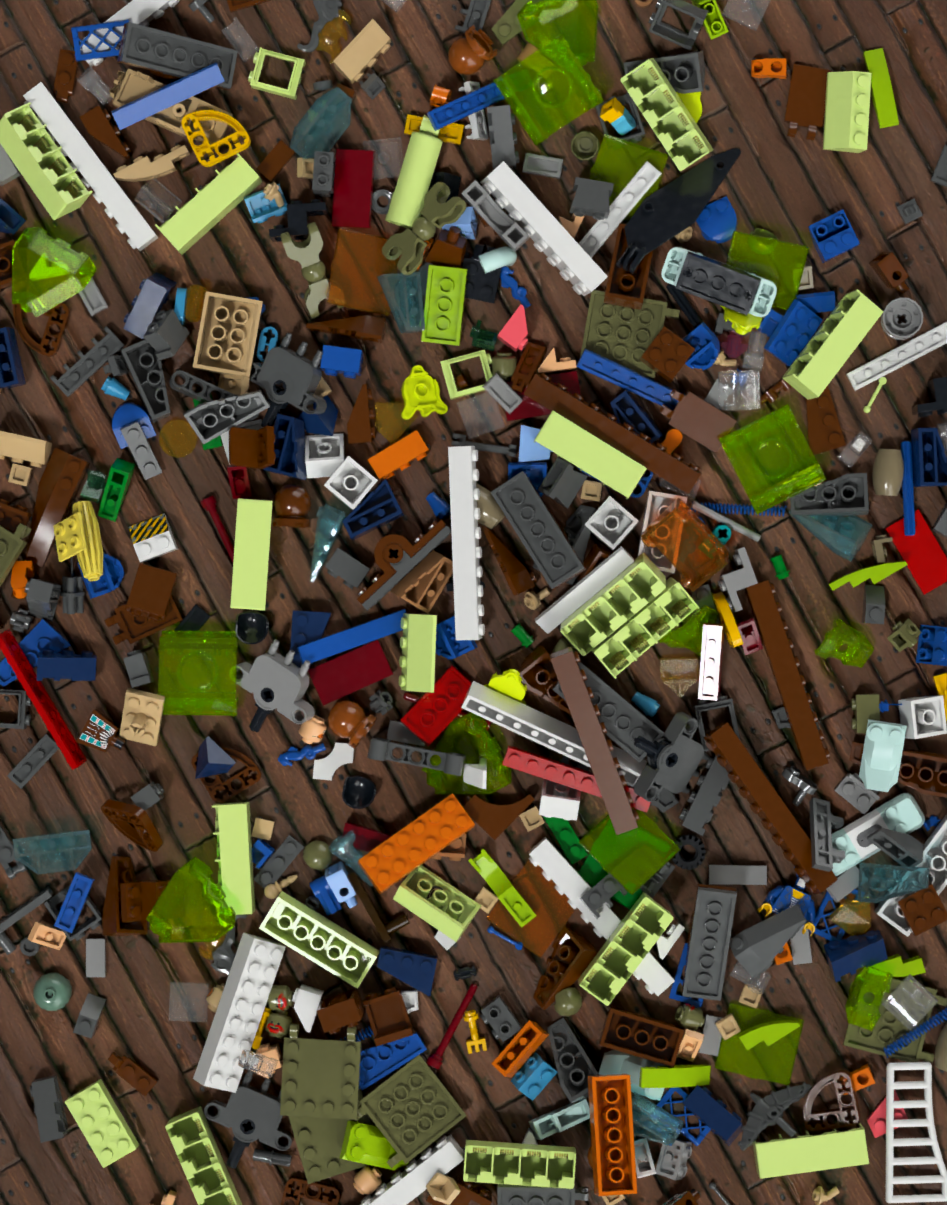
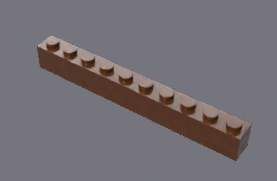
M545 373L534 375L524 395L547 409L560 414L687 494L692 492L702 475V472L699 471L700 467L691 462L690 464L682 461L684 458L675 452L670 454L666 451L667 447L658 442L657 444L649 441L651 438L642 432L637 434L633 431L634 427L625 422L622 425L616 421L618 418L613 414L601 412V407L592 402L589 405L584 402L585 398L578 393L571 394L567 391L568 387L559 382L556 385L551 382L552 378Z
M767 580L746 587L745 591L804 770L808 771L829 764L830 754L828 749L823 747L822 741L824 736L821 729H817L816 722H818L815 711H811L809 704H812L810 694L805 693L803 686L806 685L803 674H799L798 667H800L798 658L797 656L794 657L792 649H794L791 638H787L785 631H788L785 620H781L779 613L782 612L779 601L775 602L773 596L776 594L773 583L769 584Z
M568 647L549 654L616 835L638 828L637 821L640 820L636 809L632 810L631 803H634L630 792L626 793L624 788L627 785L624 775H619L617 770L620 768L617 757L613 758L611 751L614 748L611 740H606L604 735L607 733L604 722L600 723L598 716L601 715L598 705H593L591 698H594L591 687H586L585 680L588 679L584 669L580 670L578 663L581 660L578 652H573L572 647Z
M728 722L720 724L703 737L708 749L717 756L718 763L727 770L729 779L739 787L741 796L748 800L751 804V810L760 817L762 826L770 831L775 844L784 851V857L791 861L795 867L794 871L796 874L803 878L806 888L811 893L818 894L836 882L838 879L832 870L828 872L812 868L811 840Z

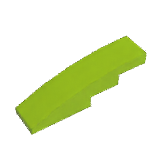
M883 48L864 51L863 57L867 71L872 73L871 97L879 127L886 128L899 125Z
M906 561L877 564L848 573L828 584L832 591L847 582H850L854 588L869 578L873 584H876L908 564Z
M675 1064L674 1067H640L639 1087L676 1088L709 1085L711 1066Z

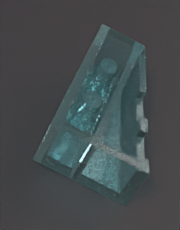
M414 272L411 275H403L402 273L382 274L377 277L401 334L424 331L425 321L420 272Z
M634 1092L631 1097L634 1137L637 1135L648 1138L650 1141L672 1146L680 1134L684 1122Z

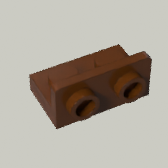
M0 498V526L13 532L16 531L20 523L27 526L31 517V513L27 512L28 508L20 505L14 508L9 506V501Z

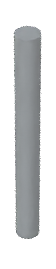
M693 501L691 508L756 542L760 540V534Z

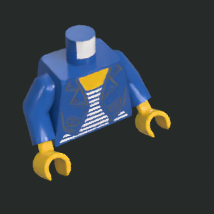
M800 877L797 878L794 886L785 883L768 892L763 905L758 908V912L762 911L763 908L766 910V917L771 912L778 914L798 904L807 920L802 929V934L806 932V929L811 931L810 936L815 932L814 922L816 913L814 901L811 899L810 894L804 892L806 888L805 881Z

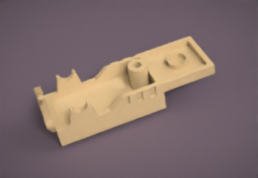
M128 68L127 72L118 70V78L114 80V87L110 88L109 92L110 96L114 99L113 105L119 108L166 85L154 80L149 75ZM192 96L145 118V120L184 137L186 134L182 128L181 121L187 114L201 110H215L228 114L233 117V114ZM189 120L187 126H189L193 132H196L193 126L194 122ZM214 120L199 121L210 145L223 139L229 126ZM197 136L194 139L195 141H198L200 143L204 142V138L202 136Z

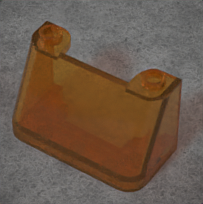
M677 498L641 534L642 542L647 547H657L681 573V584L692 592L728 564L729 552L726 547L680 498Z

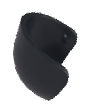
M246 611L236 616L235 633L241 642L251 645L260 643L265 639L269 627V621L265 615L259 612Z
M361 775L347 777L342 791L344 803L354 809H363L372 804L376 794L375 783Z

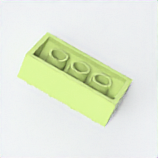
M859 71L827 73L823 150L860 153L867 150L872 73Z
M404 613L401 618V628L403 629V637L400 638L402 656L399 659V665L402 667L401 675L399 676L401 690L434 693L437 615Z
M422 865L405 878L393 898L396 902L455 942L465 932L481 908L480 904ZM433 886H439L443 889L435 890L432 897L427 899Z

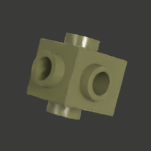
M908 618L903 623L901 621L897 622L892 627L894 631L887 639L901 652L906 647L911 648L918 642L917 637L921 634V631Z

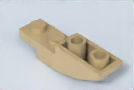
M177 145L171 149L170 153L156 156L153 162L150 161L148 156H140L133 160V164L129 166L123 165L116 169L117 172L113 175L117 180L127 182L156 179L177 171L174 163L189 156L190 153L185 145Z

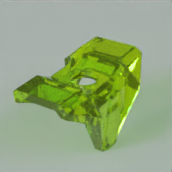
M704 605L694 612L688 623L679 629L669 631L659 640V643H665L670 648H688L701 657L703 624L716 623L718 613Z
M837 619L833 622V629L825 634L824 641L814 652L815 655L823 659L833 657L840 659L843 665L862 668L873 653L874 647L861 632L847 625L842 620ZM848 644V648L845 651L839 649L841 645Z
M868 966L856 975L853 984L850 985L849 996L845 1004L849 1024L869 1031L874 1029L882 1015L879 1011L882 998L885 993H890L891 973ZM867 992H871L874 995V1000L871 1003H866L863 1000V996Z

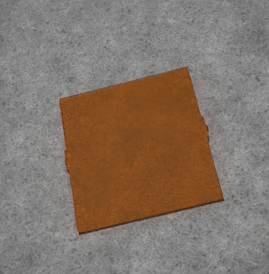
M339 227L330 270L331 276L326 299L327 303L384 316L390 315L394 287L398 275L397 263L400 256L396 260H389L384 257L382 247L388 238Z
M528 859L513 880L512 885L537 916L521 928L499 900L486 919L517 942L523 943L524 947L541 958L557 934L567 924L566 922L575 910L567 902L569 898L565 894L561 895L554 888L556 886L555 882L552 879L548 881L541 872L544 870L539 865L535 867Z

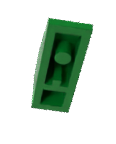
M120 458L115 460L110 468L97 516L116 522L133 475L134 463Z

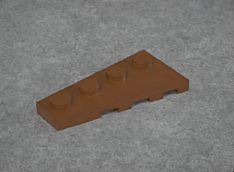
M827 385L819 397L809 400L805 398L809 457L846 446Z

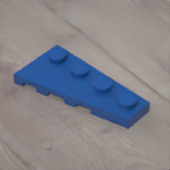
M44 618L18 643L32 668L37 666L38 654L43 652L44 649L54 650V653H58L71 645ZM6 657L0 662V684L3 687L17 679Z
M416 1032L412 1036L362 1050L359 1082L361 1090L366 1089L426 1051L427 1047Z

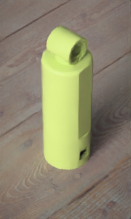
M426 115L423 116L419 132H412L396 188L392 194L390 207L385 217V221L401 227H408L409 229H412L414 220L422 215L420 212L424 208L425 195L429 190L443 143L438 138L440 129L435 131Z

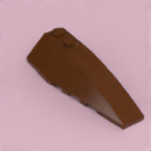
M56 447L39 482L25 560L32 561L42 568L55 542L53 526L66 518L90 465L89 462Z
M852 741L849 761L861 765L863 742ZM903 748L898 782L923 794L947 798V755Z

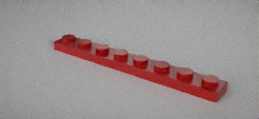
M10 629L0 633L1 651L15 672L18 681L25 689L27 696L34 704L37 713L44 721L47 730L54 738L56 745L66 758V762L72 770L78 768L87 761L86 757L41 681H36L37 675Z
M508 745L502 765L602 798L593 773ZM624 786L626 793L630 792L634 803H631V807L647 813L651 802L638 796L634 792V787Z

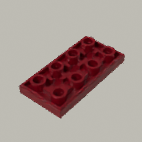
M336 149L332 212L333 227H371L375 151Z
M577 371L548 375L552 378L551 382L556 385L558 382L568 387L567 391L571 394H580ZM506 382L512 389L513 382ZM513 390L523 401L510 414L506 411V418L508 422L550 415L552 411L524 395V392Z
M378 639L308 670L323 706L393 675Z

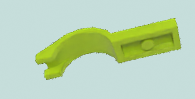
M484 848L481 849V853L474 859L470 858L468 861L484 878L498 899L522 928L537 915Z

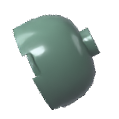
M57 972L42 975L36 981L33 988V997L36 1004L47 1011H57L64 1008L72 996L70 981Z

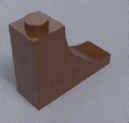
M475 793L473 796L469 794L462 801L464 804L462 807L487 834L496 840L535 798L528 793L516 802L496 804L482 799Z

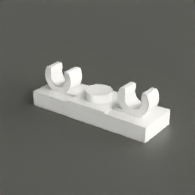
M467 81L464 82V87L459 88V91H465L467 95L480 89L479 82ZM484 109L469 115L471 125H466L465 129H472V134L466 136L467 139H489Z

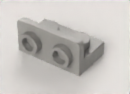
M848 772L834 789L835 792L864 815L874 802L880 799L876 795L878 791L865 788L857 773L852 775Z
M664 1136L656 1174L673 1180L683 1179L687 1173V1160L692 1154V1142H684L670 1136Z

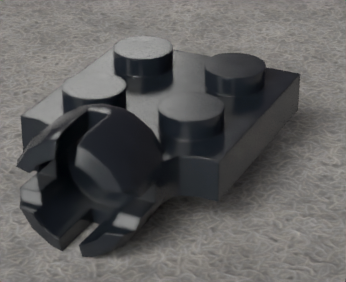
M476 244L472 258H464L462 268L468 269L465 298L495 303L502 267L485 274L478 258L479 255L484 254L485 245ZM488 246L486 252H489L496 248L493 246Z

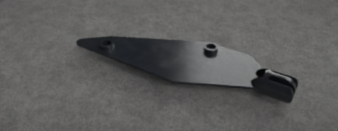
M734 148L711 156L645 198L624 228L628 247L616 263V266L619 268L623 266V270L633 274L646 254L694 224L739 158L741 150Z

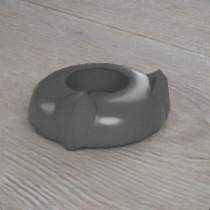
M384 189L374 192L372 194V209L378 214H387L392 193ZM380 196H385L388 199L386 207H380L377 204Z

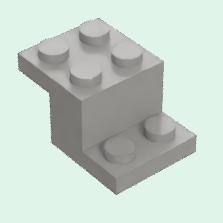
M745 547L734 550L733 559L736 566L740 565V569L719 576V588L721 592L725 591L726 600L732 612L743 610L736 591L758 583Z

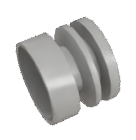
M909 298L892 300L884 308V312L881 315L883 331L895 340L911 338L920 330L923 323L921 307L916 301ZM897 316H905L904 321L906 323L898 324Z

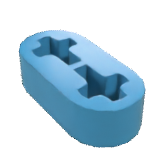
M177 288L174 312L181 325L185 323L188 297L187 288Z
M265 327L261 331L257 349V357L261 362H264L265 359H263L260 353L265 351L266 346H269L268 352L277 346L278 332L273 327ZM271 330L275 337L271 338L268 344L267 337L264 334Z

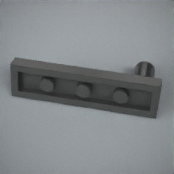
M49 886L0 920V946L7 955L12 953L16 947L4 930L52 897L53 892Z

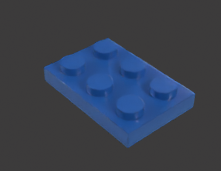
M794 299L767 341L764 349L790 367L809 343L823 320L800 301Z

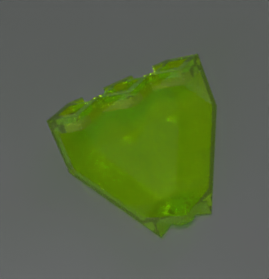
M541 0L535 4L531 1L526 3L518 12L517 16L525 40L570 73L575 66L582 67L587 62L595 61L598 20L597 0Z
M41 227L26 228L12 248V304H20L24 312H32L35 317L40 316L84 290L97 270L87 254L82 251L79 254L70 249L71 245L57 237L55 240L46 235L47 231Z
M470 712L451 722L434 750L445 753L455 752L466 755L465 764H479V757L486 758V789L465 783L463 781V774L461 776L443 773L441 770L423 767L422 771L427 773V784L435 788V794H491L511 784V768L502 765L503 758L499 753L501 748L495 737L491 738L485 719ZM433 755L431 763L439 765L441 763L440 756Z
M197 857L191 859L175 872L146 918L150 922L149 929L159 935V943L215 942L235 927L236 913L233 907H228L224 900L226 895L220 884H215L211 875L213 872L211 868Z

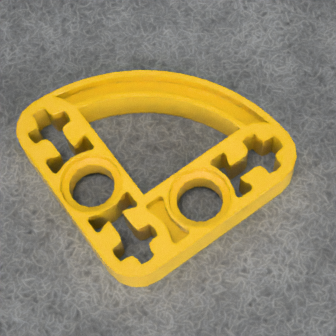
M215 110L196 111L187 114L181 121L182 128L198 161L204 167H211L250 146L251 140L244 127L236 119L223 112ZM189 120L194 122L193 126L196 132H193L192 129L189 126H187ZM199 121H219L229 125L236 132L210 145ZM197 136H202L204 142L199 146L195 145L194 139ZM240 136H242V138H246L244 139V144L242 145L240 142H238ZM232 140L233 143H236V144H234L235 147H236L235 149H233V146L231 145V143H230L229 141ZM223 144L229 145V151L225 154L219 152V148ZM213 149H215V152L219 157L216 158L215 155H212L214 154V152L212 151ZM206 153L210 156V161L206 162V160H202L204 159V154Z
M722 592L713 594V601L720 621L725 622L724 632L730 647L734 648L743 645L737 624Z

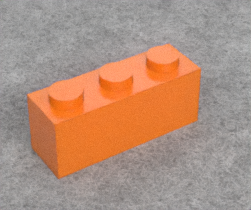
M416 430L367 460L379 480H388L395 476L393 472L400 469L403 471L411 466V461L415 459L420 461L428 456L426 452L429 449Z
M529 1020L492 1062V1065L504 1077L512 1078L549 1034L536 1022Z

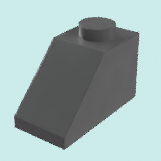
M865 585L862 623L884 624V586Z
M88 993L73 1033L92 1038L95 1035L107 999Z

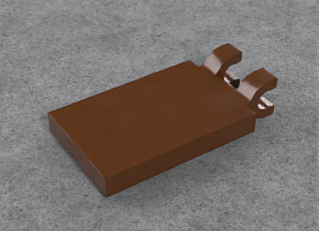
M798 64L793 65L784 122L789 123L788 137L795 138L797 126L808 127L806 140L814 141L816 127L822 128L827 73L832 72V70Z
M673 388L670 395L679 402L674 410L663 404L659 410L660 413L670 418L667 422L669 425L717 453L737 420L689 390L684 395Z
M170 596L164 621L154 622L149 620L147 616H133L127 611V604L114 609L116 615L104 621L108 628L118 623L122 633L112 637L115 645L126 640L133 644L183 619L172 596Z

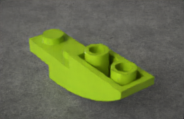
M691 0L694 6L708 10L703 26L711 40L729 32L716 0Z

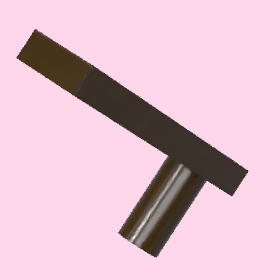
M354 870L347 875L384 943L392 939V933L410 924L405 913L385 924L356 871Z

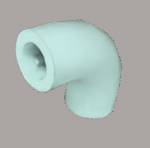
M504 246L481 254L478 258L486 274L504 266H512L517 260V252H514L509 246Z

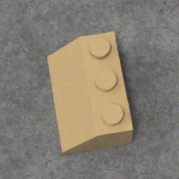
M372 19L333 61L335 69L351 84L355 81L359 82L365 75L363 72L368 67L372 68L378 61L376 58L381 53L385 54L391 47L390 37Z
M0 431V459L4 460L5 456L11 457L12 462L23 464V460L31 462L30 466L38 468L48 464L52 443Z

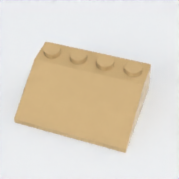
M206 291L193 368L214 373L250 377L263 301Z

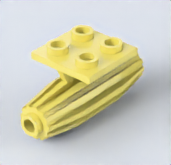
M78 501L72 505V516L53 526L59 562H63L76 555L84 578L88 579V581H97L103 575V547L99 523L91 501Z

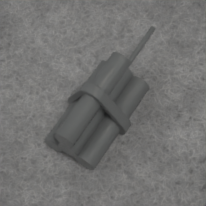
M71 557V577H62L61 596L63 599V613L67 614L84 613L83 596H85V592H83L82 576L73 577V557Z

